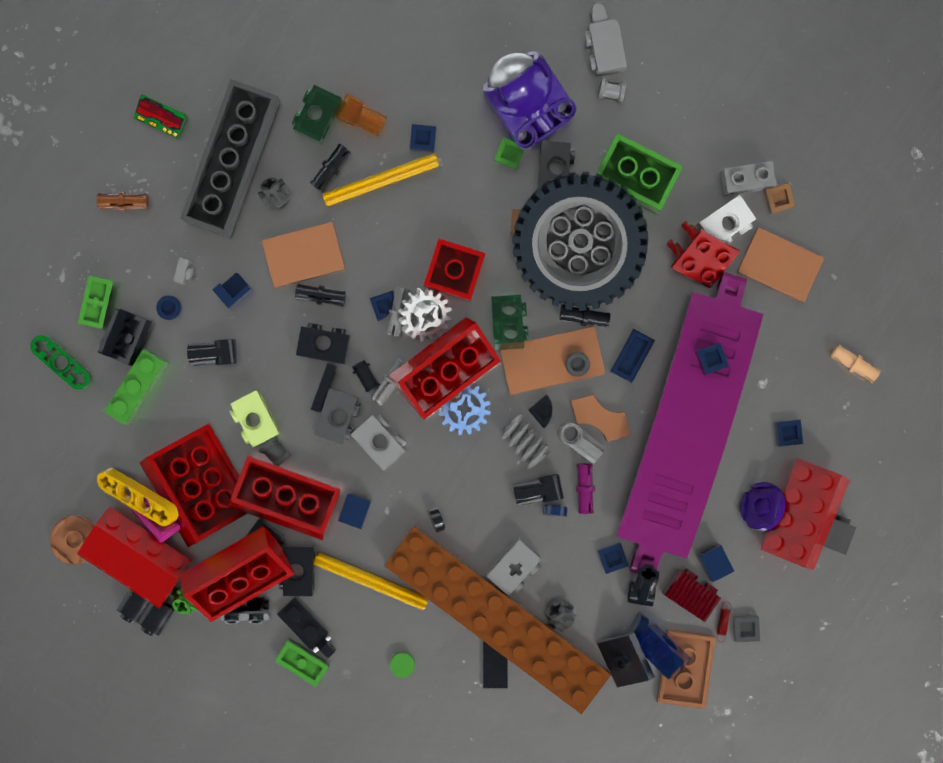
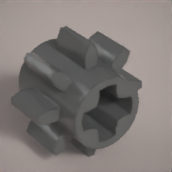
M272 177L262 182V191L258 192V195L266 207L271 205L273 208H279L287 202L286 195L290 193V190L282 178L277 180Z
M561 599L558 602H553L549 605L545 614L550 619L547 624L553 629L558 628L561 632L572 627L575 617H577L572 611L574 606L568 601L566 603L563 602Z

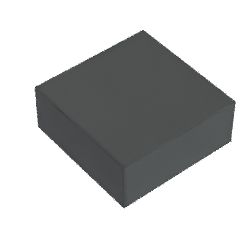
M759 616L733 617L735 642L760 641Z

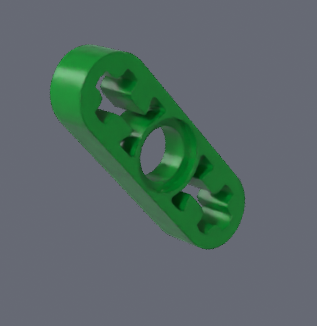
M39 335L31 341L30 349L32 353L70 387L76 390H83L89 387L92 381L90 372L52 338ZM47 341L46 347L50 351L54 352L55 348L58 351L51 356L46 351L39 352L40 346L38 342ZM60 355L65 356L68 361L66 368L63 370H59L55 366V359ZM71 369L76 374L83 373L84 384H75L76 377L72 374L65 376V373Z

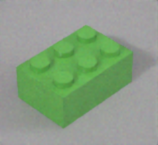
M617 133L597 173L603 175V178L607 180L610 178L615 180V184L620 187L623 185L627 189V193L635 197L636 203L658 214L662 210L683 166Z

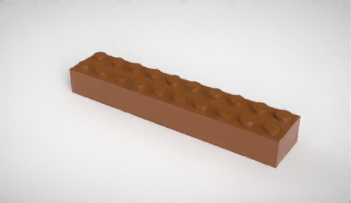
M415 524L386 561L384 567L581 715L611 676L608 669L512 597L505 594L495 584Z

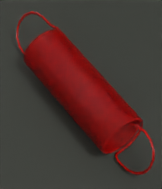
M721 608L718 635H727L731 610Z

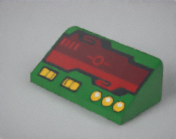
M141 94L133 118L178 139L188 116Z

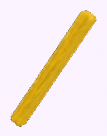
M430 154L323 193L324 202L327 206L438 167L437 156Z
M321 552L317 553L314 559V565L421 610L426 608L428 599L419 593Z

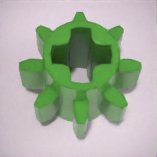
M182 584L179 588L173 590L170 595L173 598L171 605L176 612L191 615L193 610H198L183 596Z

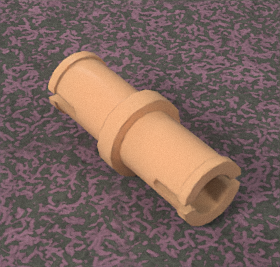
M840 344L831 355L832 359L834 358L848 367V371L851 373L856 372L872 384L881 372L880 369L864 361L861 355L856 356Z

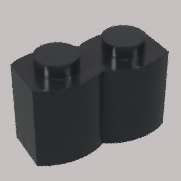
M130 589L117 608L123 620L128 623L137 622L142 626L141 630L149 636H154V634L159 636L175 612L173 606L167 601L159 609Z

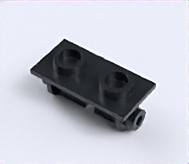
M253 598L247 601V607L240 605L221 616L220 619L227 624H237L239 621L248 620L253 624L263 623L264 620H270L268 611H265L269 610V600Z

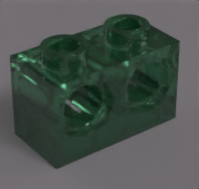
M521 295L491 296L494 350L524 348V341L529 340L528 326H523V317H527L526 302H521ZM511 306L516 312L512 315H507L503 312V309ZM507 330H514L518 335L510 339L504 333Z

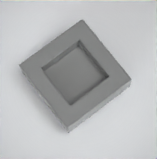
M179 257L173 279L174 282L186 285L187 280L191 281L194 273V266H191L192 261Z

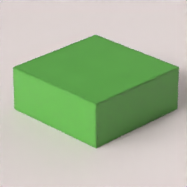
M503 137L494 161L517 170L525 149L520 148L513 141Z

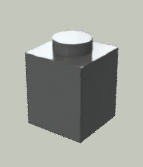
M837 515L824 547L846 555L857 527L849 525L850 519Z

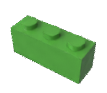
M143 349L104 412L120 423L129 425L169 362L150 350Z

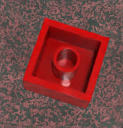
M438 238L423 286L471 302L486 253Z

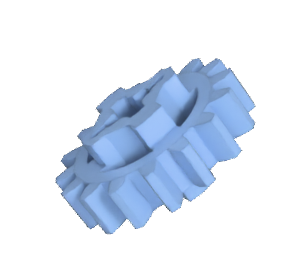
M469 385L461 391L463 392L462 399L456 403L448 401L442 406L443 411L439 412L438 415L445 416L446 419L442 422L443 425L451 424L449 431L452 432L455 428H458L459 435L462 434L463 430H467V433L471 435V428L475 427L476 430L480 431L481 429L478 424L480 422L487 423L483 417L491 413L485 410V406L490 405V402H484L483 398L487 394H479V386L470 389L471 386ZM471 394L477 397L481 407L473 405L470 400ZM465 397H467L468 407H471V412H466L464 420H461V411L457 410V406L462 405ZM448 410L456 413L458 416L457 423L450 418ZM472 415L479 416L475 422L466 425L469 417Z

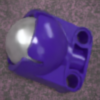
M531 51L527 54L512 53L502 57L493 66L488 82L482 86L485 99L506 129L510 139L523 149H528L547 138L567 123L576 113L575 102L570 99L546 59L539 52ZM562 102H566V109L563 112H559V105ZM523 130H527L526 138L524 140L519 141V133Z

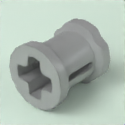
M602 77L598 98L617 99L618 102L622 103L626 81L620 83L606 80V77Z

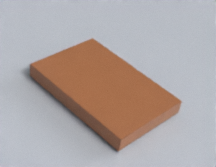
M333 222L261 240L274 288L345 270Z
M758 227L737 273L804 303L825 258Z
M666 629L657 703L706 709L716 636Z

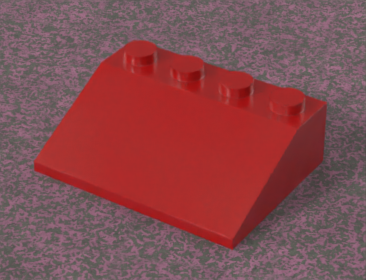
M209 423L139 462L156 493L176 506L178 510V519L176 521L181 528L179 533L188 548L247 514L230 507V499L239 475Z

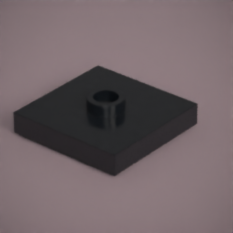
M634 632L604 639L597 643L617 688L650 681L655 677Z

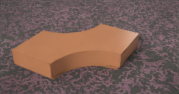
M595 395L571 401L576 423L595 426L602 432L606 442L631 436L625 412L606 410L598 403Z

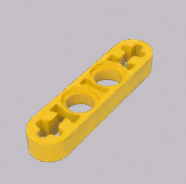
M108 468L98 474L97 483L101 490L157 524L168 526L178 519V510L172 502L118 470ZM125 486L130 490L131 496L126 493ZM144 497L149 501L150 508L144 503Z

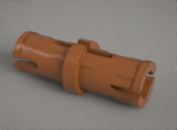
M120 191L119 194L98 193L96 199L97 208L119 209L120 211H126V209H148V194H126L124 191Z

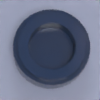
M164 296L157 302L156 310L161 318L174 320L180 316L182 305L176 297Z
M543 506V515L567 517L568 508L565 506Z
M639 614L632 622L628 633L634 632L637 639L641 638L648 627L649 619Z

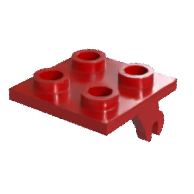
M684 221L681 226L688 233L692 242L685 251L678 242L674 244L672 239L667 242V246L677 258L671 267L711 288L740 251L702 229L698 231L694 225L691 224L689 226L687 221Z

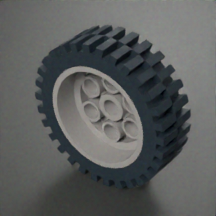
M572 172L567 176L560 175L552 181H547L527 200L515 223V233L512 243H514L513 256L517 257V269H521L523 272L522 279L524 282H530L529 288L533 292L538 290L541 293L540 298L545 301L547 298L553 300L552 305L557 307L561 303L566 305L565 309L572 310L573 306H578L579 311L586 310L587 306L597 309L600 308L602 303L606 305L613 303L615 297L619 299L624 295L627 288L630 290L634 285V281L636 278H639L646 261L648 250L647 222L643 217L641 206L638 207L635 197L633 195L630 196L623 185L620 187L615 184V180L611 178L607 180L598 173L594 176L590 175V172H582V174ZM582 209L588 210L591 213V218L587 221L580 220L577 214L578 211ZM558 219L566 220L568 228L566 230L557 229L555 221ZM601 224H606L611 228V233L603 236L599 234L597 227ZM577 234L586 235L588 243L585 245L577 244L575 236ZM560 243L565 247L566 251L560 255L556 254L552 250V246ZM600 248L605 249L608 257L600 260L596 258L594 252ZM581 258L585 262V267L576 269L572 265V260Z

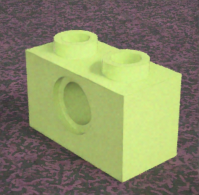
M259 390L230 403L233 408L229 410L235 423L240 422L244 430L241 432V435L247 445L251 443L252 447H256L281 434ZM251 413H256L260 417V423L256 427L248 423V416Z

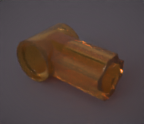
M345 94L334 115L341 121L352 126L355 124L376 136L381 132L387 119L383 114L365 106L364 102L349 94Z

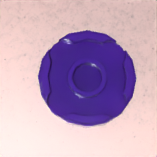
M756 483L751 487L753 489L749 493L746 492L742 499L741 516L750 528L758 531H767L775 527L782 519L786 508L785 496L782 490L772 483Z

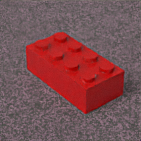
M247 456L231 496L230 507L323 541L341 489Z
M797 458L783 492L786 503L784 515L775 527L768 530L761 550L814 571L850 479Z

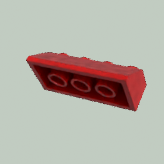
M465 317L392 372L389 377L407 402L425 420L501 362L478 324Z
M110 506L96 522L77 552L78 556L159 609L181 580L180 574L187 571L192 561L166 543H160L151 533Z
M263 526L180 574L183 596L210 622H213L293 576L294 570L278 541Z

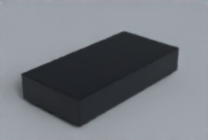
M327 363L311 410L316 412L322 411L329 388H331L338 369L337 366Z
M483 641V688H508V659Z

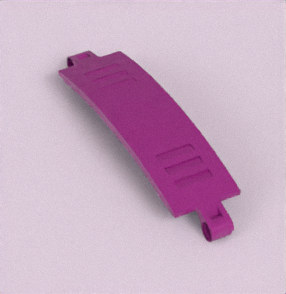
M723 271L717 285L716 298L692 292L654 422L616 537L638 543L639 545L633 554L629 572L637 574L638 568H642L645 564L653 565L657 570L662 555L665 552L688 558L730 433L764 315L741 306L747 278ZM721 343L729 367L704 376L696 352Z

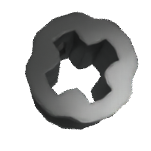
M274 437L259 452L264 453L273 465L280 466L291 454L289 452L286 453L277 443L278 439Z

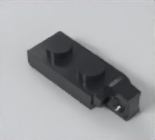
M296 597L277 613L282 621L314 653L320 650L327 658H330L335 653L336 649L328 642L332 638L328 634L329 631Z

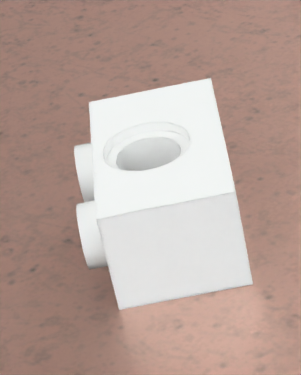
M739 195L699 222L697 227L699 230L702 229L729 244L733 241L731 236L739 231L742 235L753 228L751 222L756 220V217ZM723 218H730L733 221L732 230L723 228Z

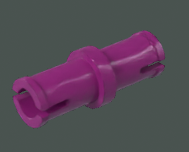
M577 464L578 486H576V492H578L579 498L578 513L589 514L590 512V514H593V492L595 491L592 480L593 464Z

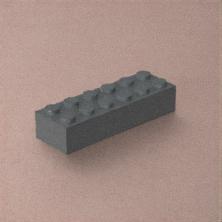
M230 79L181 214V220L231 238L280 103L278 96Z

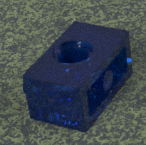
M657 624L649 626L638 638L646 658L667 679L675 677L691 660Z

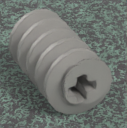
M519 414L501 429L505 430L501 438H511L508 446L517 445L514 453L523 452L524 454L520 460L523 462L529 459L530 462L527 468L530 469L550 453H545L549 445L546 443L539 446L542 437L533 438L536 430L531 429L527 431L526 429L530 423L528 421L520 423L523 415Z

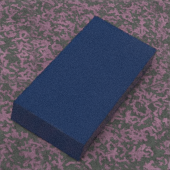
M633 329L610 372L632 383L655 340Z

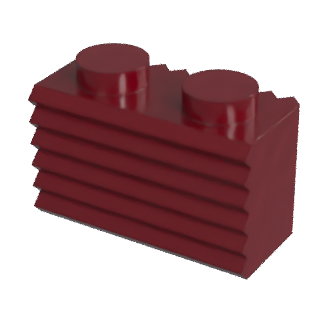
M677 569L662 594L703 622H706L721 599L717 595L719 590L707 582L704 586L697 582L698 576L688 569H685L684 572Z

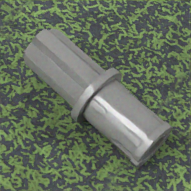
M396 288L392 310H389L391 317L386 333L388 335L402 337L403 325L398 322V319L403 317V315L398 312V309H404L405 307L401 302L402 300H409V289Z
M397 359V362L386 376L383 375V381L371 396L380 405H383L393 390L397 388L389 375L404 364L400 359Z

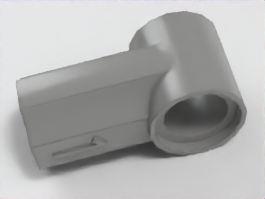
M566 422L558 429L559 439L592 464L600 458L606 448L575 423ZM568 427H573L576 431V436L572 440H567L564 436V432Z

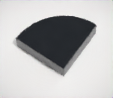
M547 394L528 409L543 429L549 424L552 416V403Z

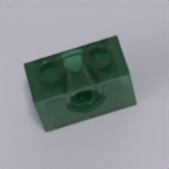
M314 85L312 90L308 89L302 100L305 105L301 112H296L292 125H294L293 130L295 133L322 145L339 110L342 99ZM314 108L322 110V116L317 120L309 117L310 111Z

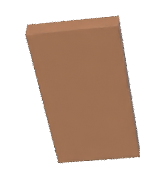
M595 326L499 347L510 395L605 374ZM575 352L584 353L590 361L588 372L579 377L570 375L565 368L567 357Z

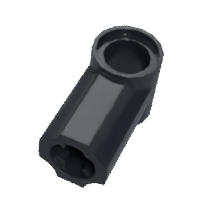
M236 339L214 340L213 343L188 344L187 358L189 365L237 364Z
M559 474L544 476L535 481L513 485L517 506L539 501L550 502L564 498Z
M645 564L642 568H638L634 582H630L628 603L653 606L656 585L659 580V571L653 565Z

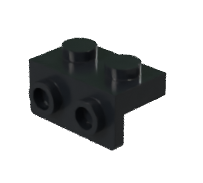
M115 308L105 335L100 342L98 353L133 366L152 321L126 310Z

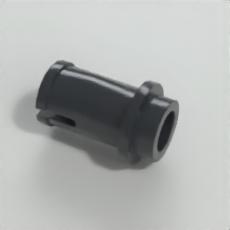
M363 360L352 366L354 370L352 373L358 376L365 391L369 392L380 384L369 368L370 363H366Z

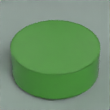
M399 652L392 657L390 668L395 676L405 678L414 671L415 661L409 653Z

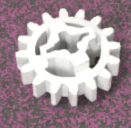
M427 287L425 293H423L420 288H417V295L414 296L409 292L408 296L410 299L408 301H401L405 307L404 309H398V312L403 315V317L398 319V322L403 325L402 330L408 333L412 339L417 336V339L423 342L426 336L432 341L433 334H437L440 337V329L448 328L445 321L451 320V317L446 313L451 311V307L445 305L448 300L444 296L441 297V293L437 290L433 292Z

